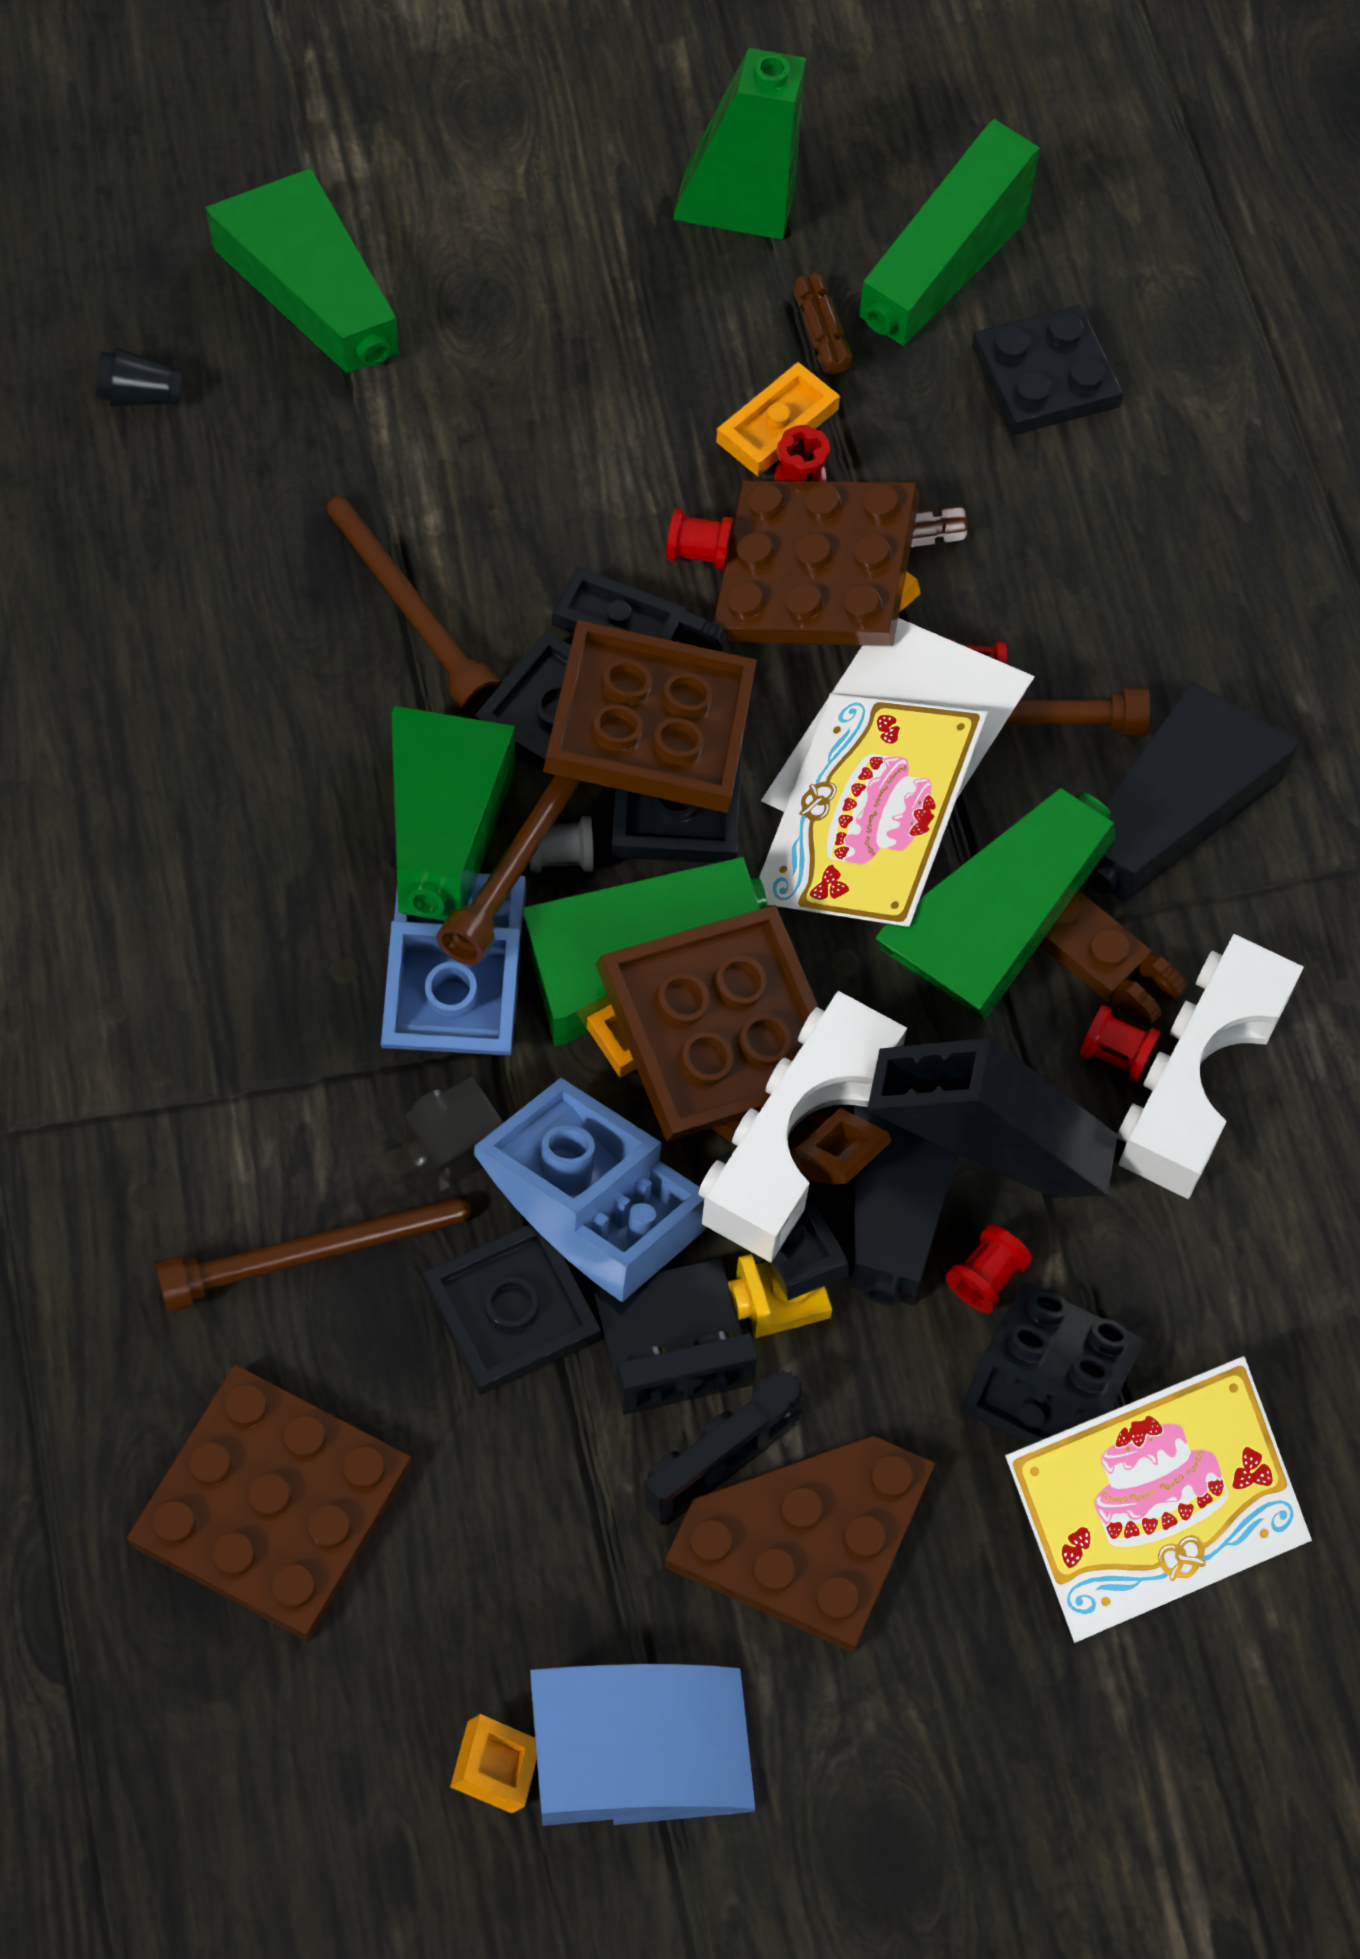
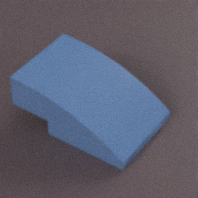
M478 874L468 905L473 903L491 874ZM525 876L519 877L494 916V942L482 961L476 965L460 963L449 957L440 948L436 936L445 921L398 913V894L396 892L394 921L391 922L381 1037L382 1048L511 1056L523 943L522 908L526 905Z
M563 1078L558 1079L475 1145V1157L520 1214L569 1262L621 1302L626 1300L706 1230V1226L701 1224L704 1198L698 1195L700 1187L659 1161L662 1143Z
M626 1664L530 1670L542 1826L613 1819V1825L755 1812L740 1668L683 1664Z

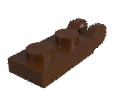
M1079 890L1040 943L1044 950L1105 1001L1109 1002L1112 1000L1126 1013L1132 1015L1135 1020H1138L1140 1024H1145V1026H1150L1162 1015L1160 1013L1162 1010L1155 1001L1156 999L1147 994L1145 989L1136 982L1130 981L1136 974L1153 989L1158 990L1165 998H1170L1171 1000H1176L1187 990L1185 979L1182 978L1181 973L1176 971V968H1172L1170 963L1161 956L1151 955L1152 950Z

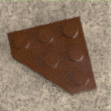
M870 1436L695 1498L666 1556L664 1568L854 1653L936 1463L878 1437Z

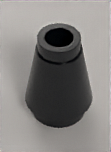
M120 348L116 349V353L101 351L96 398L110 400V406L179 404L183 369L172 368L170 365Z

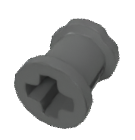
M582 816L579 822L554 823L530 860L531 874H540L543 867L581 866L583 872H593L592 817Z

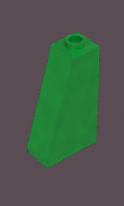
M753 48L747 49L685 168L673 220L775 239H784L794 198L806 58Z
M993 119L985 127L863 281L859 317L866 321L873 331L880 335H887L904 347L1026 223L1040 147L996 119Z
M311 168L206 207L210 239L214 250L345 373H350L365 366H376L384 362L388 357L399 354L396 316Z
M394 706L391 720L398 913L446 921L451 912L460 910L463 906L468 905L515 773V726Z
M1060 788L921 897L910 927L893 924L884 926L875 938L881 951L985 1021L1116 839L1114 822L1108 819L1112 814L1111 811L1099 800L1081 791L1077 797H1074Z
M744 857L523 907V938L554 1047L567 1044L588 1033L587 1017L611 1004L595 965L601 955L768 907L762 881L759 877L750 879Z

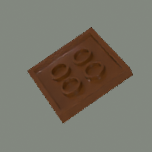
M743 481L714 618V624L719 625L720 628L724 629L725 633H728L727 642L893 646L920 499L916 483Z
M577 620L543 772L728 813L733 795L757 660Z
M776 905L601 955L595 964L666 1142L742 1119L750 1108L760 1112L770 1097V1094L765 1092V1089L774 1069L783 1057L791 1061L794 1060L803 1046L802 1043L798 1042L800 1032L811 1012L818 1007Z
M234 1364L129 1533L127 1540L134 1549L309 1642L412 1466L411 1456Z

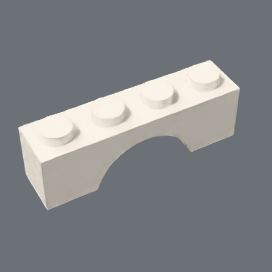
M1233 934L1223 955L1213 950L1210 952L1195 984L1204 988L1205 991L1197 1005L1187 1000L1185 1001L1169 1034L1179 1039L1172 1055L1169 1056L1159 1052L1144 1081L1143 1086L1152 1090V1094L1144 1108L1134 1103L1131 1105L1118 1131L1117 1139L1126 1142L1118 1164L1119 1166L1187 1199L1190 1198L1226 1124V1120L1214 1109L1204 1093L1200 1079V1064L1213 1052L1229 1045L1241 1043L1266 1045L1304 968L1303 966Z
M840 991L836 993L825 1011L816 1007L807 1018L800 1032L798 1042L802 1043L803 1046L794 1060L791 1061L783 1057L774 1069L765 1089V1092L769 1093L770 1097L760 1112L750 1108L738 1125L732 1139V1143L737 1145V1148L726 1164L719 1160L715 1161L706 1174L698 1192V1195L704 1198L701 1224L771 1263L802 1215L809 1188V1182L799 1171L791 1157L787 1141L788 1137L804 1118L820 1109L836 1105L868 1107L879 1049L903 1046L907 1028Z

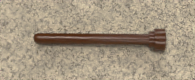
M343 496L332 497L327 503L328 514L450 674L448 682L451 685L450 695L465 715L474 716L502 682L489 665L480 664L477 660H469L349 501Z
M1122 688L1121 694H1110L1109 700H1020L1005 724H1109L1110 730H1121L1122 736H1148L1150 726L1149 689Z
M554 776L473 903L449 914L436 936L440 948L449 957L467 965H476L482 961L495 939L493 932L495 928L494 916L580 784V780Z
M456 1197L197 1264L196 1258L183 1261L181 1255L155 1261L167 1314L194 1307L193 1300L205 1297L204 1290L463 1223L470 1217L471 1206L464 1198Z

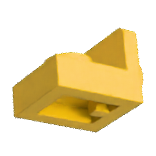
M752 1254L738 1257L736 1279L728 1281V1286L731 1291L738 1320L749 1319L754 1338L831 1318L832 1307L825 1286L787 1300L767 1262L755 1264Z

